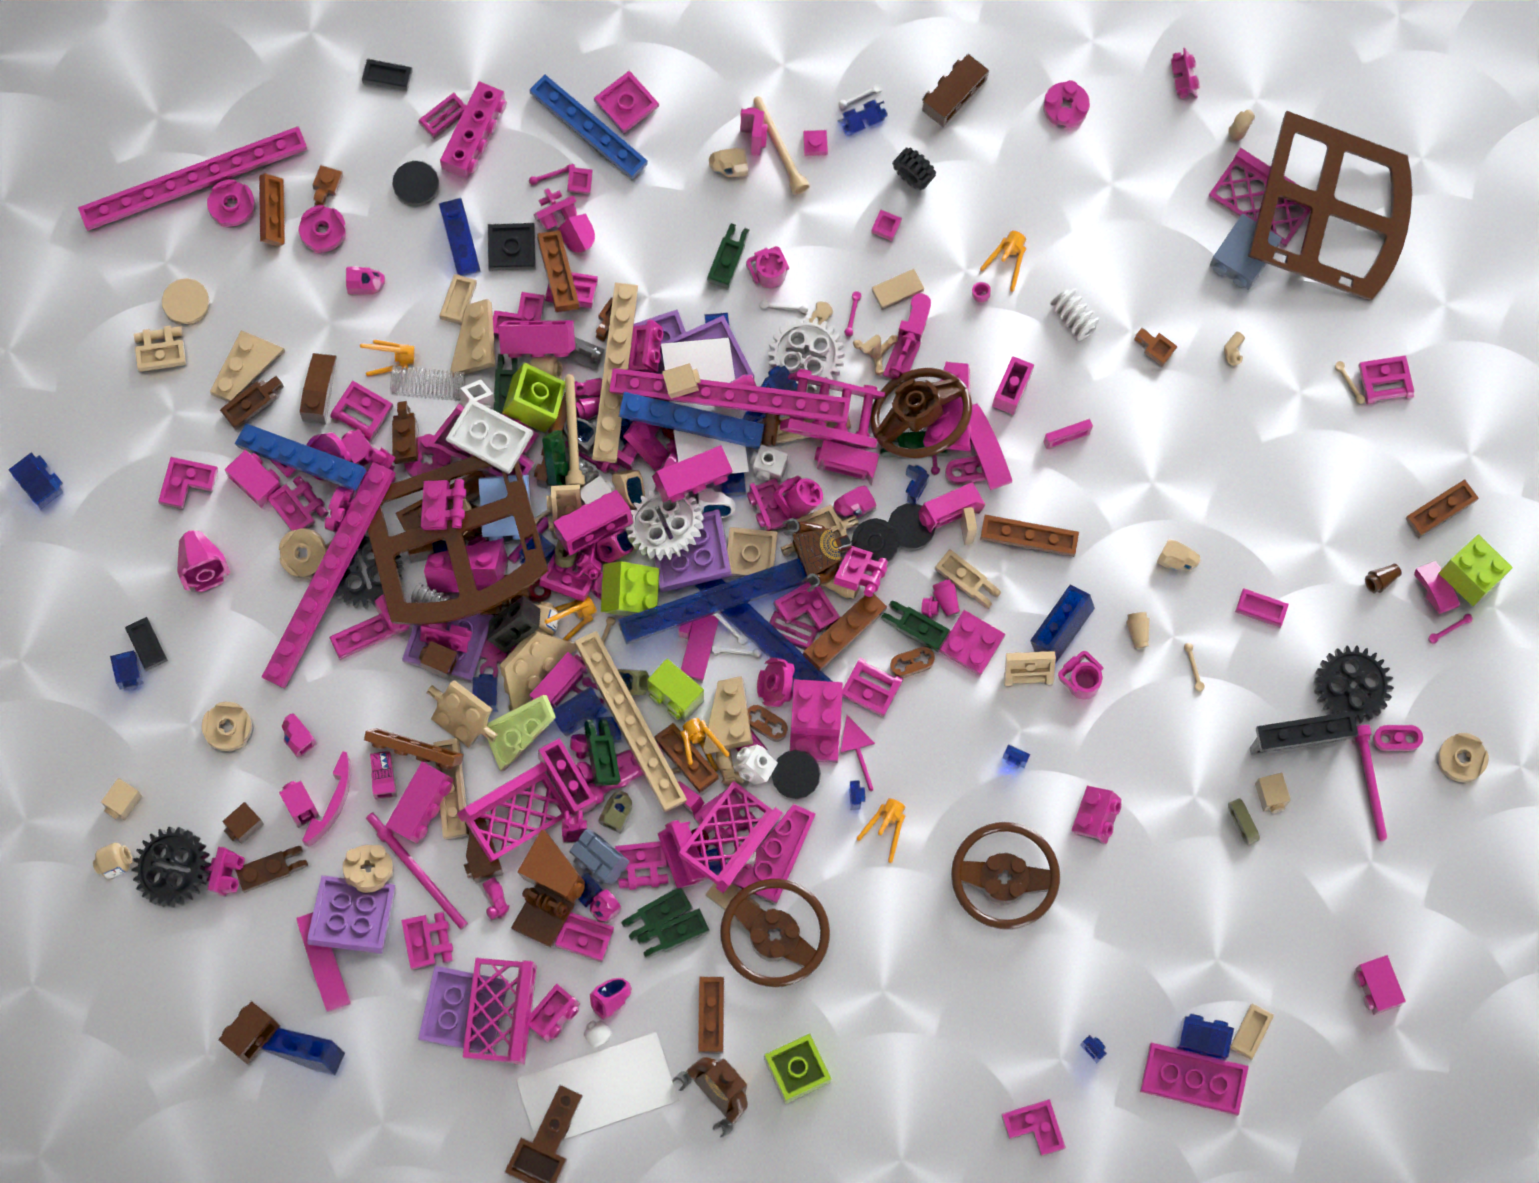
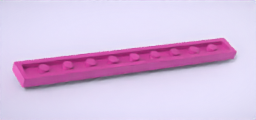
M299 126L85 204L78 207L86 230L89 231L308 150Z
M612 369L609 392L612 394L623 395L624 392L659 400L846 424L848 422L850 398L701 379V383H697L699 391L671 399L663 374Z
M372 463L261 676L265 680L285 689L396 475L394 471L377 463Z

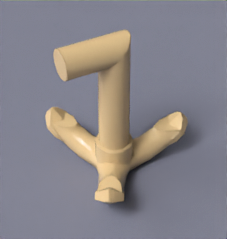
M875 335L865 343L860 340H854L853 345L856 349H860L873 358L875 374L880 376L884 373L882 357L892 345L898 342V336L891 335L882 345L879 335Z

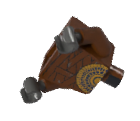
M793 518L784 521L782 524H787L790 528L784 534L788 536L796 533L792 535L791 541L805 576L802 582L806 581L811 584L807 591L811 592L816 587L829 583L836 575L842 562L840 552L852 548L849 536L844 535L835 539L831 528L826 529L823 525L799 522Z
M708 1057L701 1058L689 1067L687 1072H680L672 1080V1083L680 1080L683 1086L678 1090L682 1091L694 1079L695 1083L726 1116V1119L715 1123L713 1126L714 1131L722 1127L723 1133L720 1137H724L732 1132V1123H736L747 1109V1084L726 1059L723 1058L716 1061Z

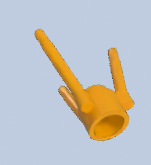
M1010 231L1007 238L1002 239L1000 245L980 267V271H984L1003 248L1005 252L1001 258L1002 262L1007 259L1009 254L1016 255L1018 253L1010 291L1013 292L1017 283L1022 258L1026 251V247H1024L1026 237L1018 231Z
M373 340V344H360V348L394 352L395 362H399L398 365L368 371L366 376L378 375L399 369L408 370V365H414V346Z
M587 596L584 602L576 599L554 607L558 612L565 611L546 619L545 623H551L572 613L578 619L583 618L562 639L568 641L584 625L593 620L592 615L597 612V609L592 599Z
M694 718L683 725V731L680 734L684 741L689 765L693 764L689 741H692L693 744L699 743L703 750L705 734L726 757L730 755L709 730L704 720L700 721L699 718ZM711 753L705 754L712 768L717 771L718 767Z
M888 798L886 804H881L878 812L856 838L860 841L881 815L884 821L878 831L880 836L883 834L888 823L895 824L897 821L888 858L889 863L893 862L901 826L906 817L903 814L905 805L895 799Z

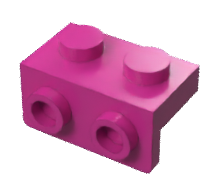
M753 107L741 109L740 132L752 133L751 155L760 156L761 148H766L768 125L764 124V111Z
M647 320V325L633 326L628 370L648 373L658 371V363L661 360L660 346L663 339V327L654 320Z
M776 478L759 485L751 483L749 485V492H747L750 505H755L758 511L755 514L760 528H765V531H775L788 525H783L782 523L792 518L791 516L784 515L774 499L773 494L779 487Z
M1087 786L1071 831L1078 835L1096 838L1101 843L1107 844L1114 830L1113 824L1116 816L1121 810V798L1112 790Z
M556 983L532 1011L529 1027L546 1042L550 1039L554 1040L561 1033V1026L566 1020L573 1019L578 1013L580 1003Z

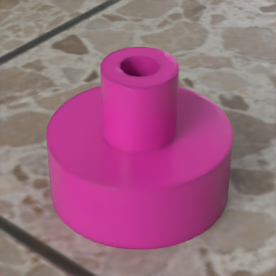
M575 734L570 738V749L576 751V757L580 759L586 758V753H588L585 734Z

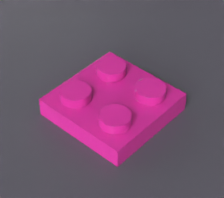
M630 70L594 97V102L623 134L659 107V102Z
M963 610L939 652L981 676L1006 634L968 611Z

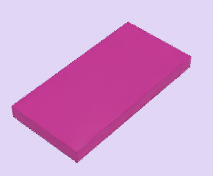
M1151 1042L1140 1092L1238 1116L1249 1066Z

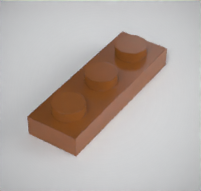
M264 173L259 176L260 241L280 247L285 244L284 179Z
M1464 479L1409 514L1405 519L1420 538L1475 503L1479 498Z
M672 723L655 735L654 739L696 790L701 793L717 781L719 775L690 741L693 764H688L684 741L680 734L681 731Z
M699 977L698 1053H723L724 977Z

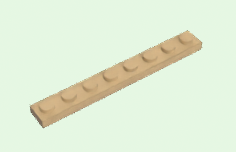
M617 282L614 285L593 450V460L617 462L622 418L618 416L623 395L612 394L609 392L612 369L628 370L638 285Z
M595 631L576 640L574 644L664 813L686 803L687 799L598 632Z

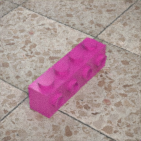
M478 81L440 158L441 169L465 179L468 178L470 172H475L478 165L477 158L480 153H484L487 147L488 140L486 139L489 133H494L499 113L503 114L507 101H505L504 91Z

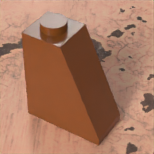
M541 830L517 872L524 880L574 903L576 898L582 895L585 881L549 834Z

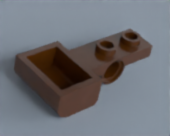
M559 1085L533 1142L520 1138L505 1170L506 1174L525 1183H558L568 1160L556 1153L569 1130L583 1095Z

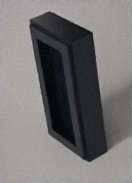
M367 59L362 83L408 91L413 70L409 66Z
M147 617L125 627L145 671L168 661Z

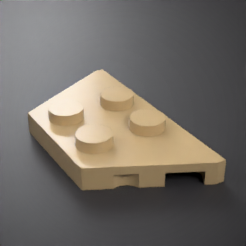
M535 631L522 640L499 665L501 675L504 677L505 693L508 694L510 705H508L510 711L526 704L531 699L529 696L531 692L566 653L572 654L577 649L572 641L562 640L555 636Z

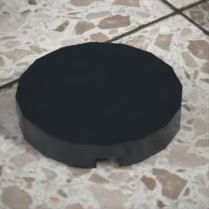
M410 161L404 163L396 170L393 175L392 186L395 195L402 203L408 206L419 207L427 202H431L439 191V179L437 172L431 165L423 161Z
M906 503L897 507L891 513L888 523L896 529L901 549L917 551L926 547L934 536L935 527L929 533L927 527L923 526L920 522L918 512L922 505Z
M878 518L866 520L859 524L853 532L851 540L853 547L872 552V560L877 562L880 558H885L888 562L892 561L898 553L900 545L899 535L894 526L886 520Z
M792 750L785 752L777 758L776 761L778 763L771 776L773 784L779 793L787 798L800 799L807 797L816 790L820 783L821 770L814 756L806 751Z

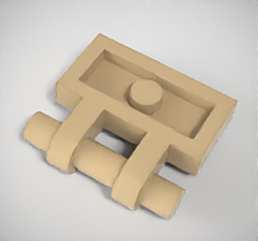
M170 325L164 326V329L151 331L150 329H144L143 332L134 333L135 343L144 342L143 346L135 347L139 372L186 365L183 340H173L174 337L183 336L181 326L172 328ZM165 338L163 343L152 344V340Z

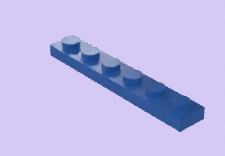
M546 74L529 89L530 94L632 180L648 164V160Z
M628 392L623 393L618 416L755 449L760 447L764 424Z
M247 423L235 442L238 448L356 491L367 471L361 465Z

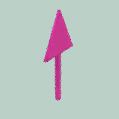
M846 715L840 753L856 750L868 789L873 791L860 748L875 743Z

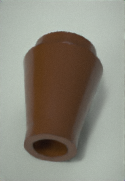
M1396 563L1369 571L1365 577V584L1372 593H1381L1402 575V571Z

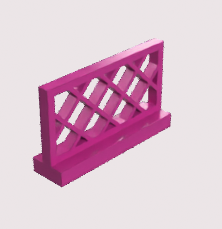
M1240 147L1228 168L1209 193V197L1238 216L1244 214L1257 222L1256 213L1259 212L1260 208L1255 209L1253 197L1264 195V191L1252 193L1250 181L1260 180L1264 183L1265 188L1270 166ZM1235 165L1244 170L1245 178L1232 180L1231 171ZM1284 176L1285 180L1297 184L1291 179ZM1246 182L1249 194L1236 196L1234 184ZM1230 185L1232 197L1223 199L1216 194L1220 187ZM1250 198L1252 210H1240L1237 200ZM1284 199V203L1278 204L1276 209L1285 207L1287 219L1274 221L1273 217L1271 225L1273 230L1270 229V231L1280 236L1277 234L1275 225L1289 223L1290 233L1286 238L1280 236L1282 238L1280 243L1287 246L1311 211L1306 206L1295 202L1288 203L1287 199ZM1298 205L1305 210L1301 217L1291 218L1289 206Z
M543 762L464 807L457 813L461 822L465 821L490 862L536 836L541 830H546L564 819L565 811H569L545 773L548 769ZM543 782L547 789L546 796L534 793L536 783ZM520 794L528 797L526 808L514 805L516 795ZM533 798L544 801L542 813L531 810ZM549 803L557 805L562 814L557 817L548 815ZM497 806L509 808L507 820L495 817ZM513 810L525 813L523 824L511 821ZM529 815L541 818L539 828L527 826ZM479 817L488 819L487 831L480 830L474 820ZM494 821L505 824L503 836L491 833ZM510 826L522 829L519 840L508 838ZM490 838L502 841L501 850L495 854L489 846Z
M733 781L678 853V856L717 884L716 889L724 894L783 812L776 807L772 810ZM734 790L742 796L743 803L731 804L729 794ZM757 807L764 812V815L758 819H751L749 808ZM744 808L746 820L734 821L732 809ZM727 810L729 821L717 822L716 812ZM747 825L749 835L737 837L735 826ZM730 826L733 838L721 839L718 827ZM714 828L716 839L704 840L702 830ZM734 843L735 854L724 855L722 844ZM717 844L719 856L707 857L705 845ZM700 846L702 858H693L686 851L689 847ZM720 861L722 871L718 876L709 870L708 862Z
M475 958L463 1058L525 1065L537 965L533 961L523 960V962ZM481 964L491 965L496 971L486 981L480 976ZM496 966H503V967H502L500 970H498V968H497ZM509 967L519 968L518 977L509 984L502 973ZM500 976L507 986L495 995L488 984ZM486 987L493 998L481 1006L477 1001V993ZM510 989L515 995V1002L506 1008L499 998ZM497 1001L504 1011L492 1020L485 1009ZM514 1008V1010H513V1016H512V1015L510 1014V1011ZM483 1012L490 1022L478 1031L473 1025L474 1018ZM507 1014L512 1020V1025L506 1032L502 1033L495 1023ZM491 1026H494L501 1036L489 1045L482 1034ZM509 1034H510V1041L506 1038V1036H508ZM480 1037L487 1047L479 1054L470 1053L471 1043ZM504 1039L509 1045L508 1056L497 1055L492 1048ZM490 1050L493 1055H489L486 1053Z

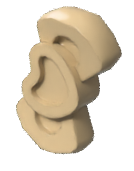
M817 302L816 311L812 313L809 322L812 323L816 317L818 318L819 325H821L833 314L832 307L827 302Z

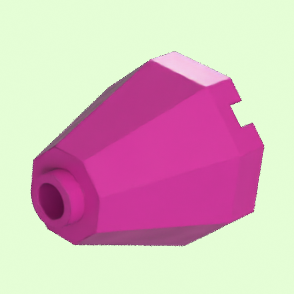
M191 530L180 538L177 573L184 589L190 590L189 587H193L197 592H203L221 585L224 581V574L226 573L228 576L230 573L223 553L201 531Z

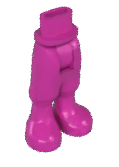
M631 749L616 754L621 779L618 785L594 786V783H592L594 780L591 765L585 761L576 764L596 798V805L602 803L605 794L612 789L626 787L629 782L643 775Z

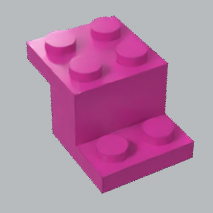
M794 680L790 751H806L814 756L817 762L838 763L843 682Z

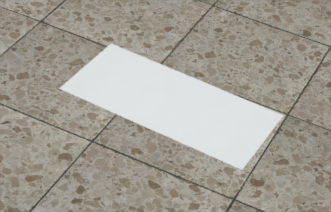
M729 338L661 344L665 370L690 363L693 370H698L700 379L727 383L735 380ZM669 401L741 419L740 410ZM674 430L678 462L721 445L733 470L732 473L749 472L745 446Z
M657 1032L516 1078L534 1138L559 1085L583 1095L564 1139L679 1101Z

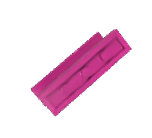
M798 369L797 372L789 374L788 379L798 381L797 392L806 393L807 385L812 384L820 386L819 394L829 395V390L832 389L841 391V397L851 399V394L864 397L859 430L856 433H850L848 428H846V423L837 422V426H834L833 429L826 427V423L823 420H815L812 423L804 422V418L792 416L781 421L779 430L827 440L862 450L876 448L877 439L869 437L868 428L873 399L885 397V392L877 391V387L872 385L860 387L812 375V371L806 369Z

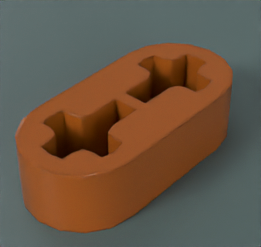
M920 647L898 654L891 660L890 672L895 677L905 678L926 671L933 666L935 655L928 647ZM922 653L925 657H930L927 664H924L923 661L914 663L915 660L920 658ZM897 661H901L902 664L910 662L909 665L905 666L903 672L899 668L895 669Z
M753 705L748 708L750 728L774 742H779L786 737L788 726L782 718L760 705ZM757 712H760V718L764 720L765 723L761 722L760 720H756L755 722H753L752 716L750 714H756ZM768 724L774 727L778 724L781 725L783 733L772 734L773 729Z

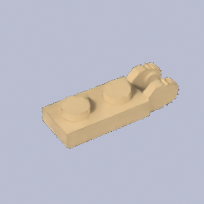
M950 549L934 568V570L947 580L950 579L951 583L955 584V586L971 598L974 597L979 604L986 608H989L992 603L979 592L982 586L995 597L1001 594V591L988 581L985 575Z

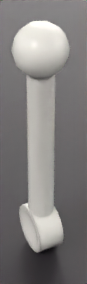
M875 84L872 89L847 101L841 100L839 108L845 109L847 105L872 93H881L882 86Z
M767 300L760 301V308L762 310L776 308L796 310L803 314L809 310L805 304L793 306L769 303Z
M715 606L709 608V614L721 621L737 637L739 644L742 645L747 642V637L738 633L718 613V609Z
M718 644L712 646V652L716 655L725 652L753 655L756 658L762 656V651L758 648L744 650L722 648Z

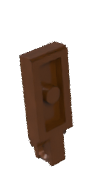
M277 376L267 383L264 380L261 382L257 381L222 407L220 412L236 430L277 398L276 393L284 387L283 383Z
M407 401L397 402L398 415L393 416L392 455L396 457L393 462L394 464L418 461V422L414 412L411 413Z

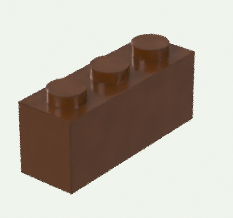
M967 54L963 59H957L952 66L953 70L948 75L944 74L937 82L938 86L933 91L930 89L922 99V111L942 127L951 120L988 79L989 69L970 54Z

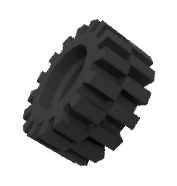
M906 147L893 161V168L897 171L898 175L902 176V180L908 182L907 184L913 185L915 189L924 190L936 177L937 172L934 170V166L929 164L930 161L924 158V155H920L917 150Z

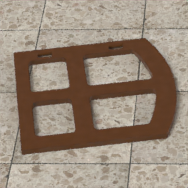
M1286 110L1248 257L1366 300H1373L1393 272L1408 234L1412 208V176L1408 155ZM1295 134L1326 145V153L1316 191L1289 182L1284 178ZM1345 152L1389 168L1391 179L1390 218L1335 198L1334 193ZM1279 197L1306 206L1311 211L1300 255L1268 243ZM1329 216L1380 233L1385 237L1379 254L1364 278L1319 262L1318 257ZM1275 252L1286 256L1285 263L1273 259ZM1341 276L1352 280L1351 285L1348 286L1340 283Z
M472 456L390 485L368 527V533L392 623L407 625L438 624L474 616L512 599L548 572L519 460H517L513 467L517 481L509 482L507 473L502 471L508 493L507 496L465 511V518L462 519L461 528H453L452 520H448L447 530H423L421 527L389 536L382 505L423 490L424 481L447 480L450 483L456 478L492 467L493 465L476 456ZM449 499L448 510L453 509V499ZM513 516L523 548L525 562L506 577L479 591L474 580L463 534L466 531ZM533 537L536 549L528 550L525 539ZM442 539L446 540L459 590V597L439 602L407 603L395 557L398 554Z

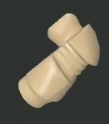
M1251 110L1240 111L1236 115L1234 122L1228 128V133L1232 140L1238 141L1246 135L1252 121L1255 119V115Z
M730 749L727 750L730 754L728 757L721 751L716 752L715 763L723 777L721 782L726 786H730L733 781L737 784L744 783V779L740 777L739 772H734Z

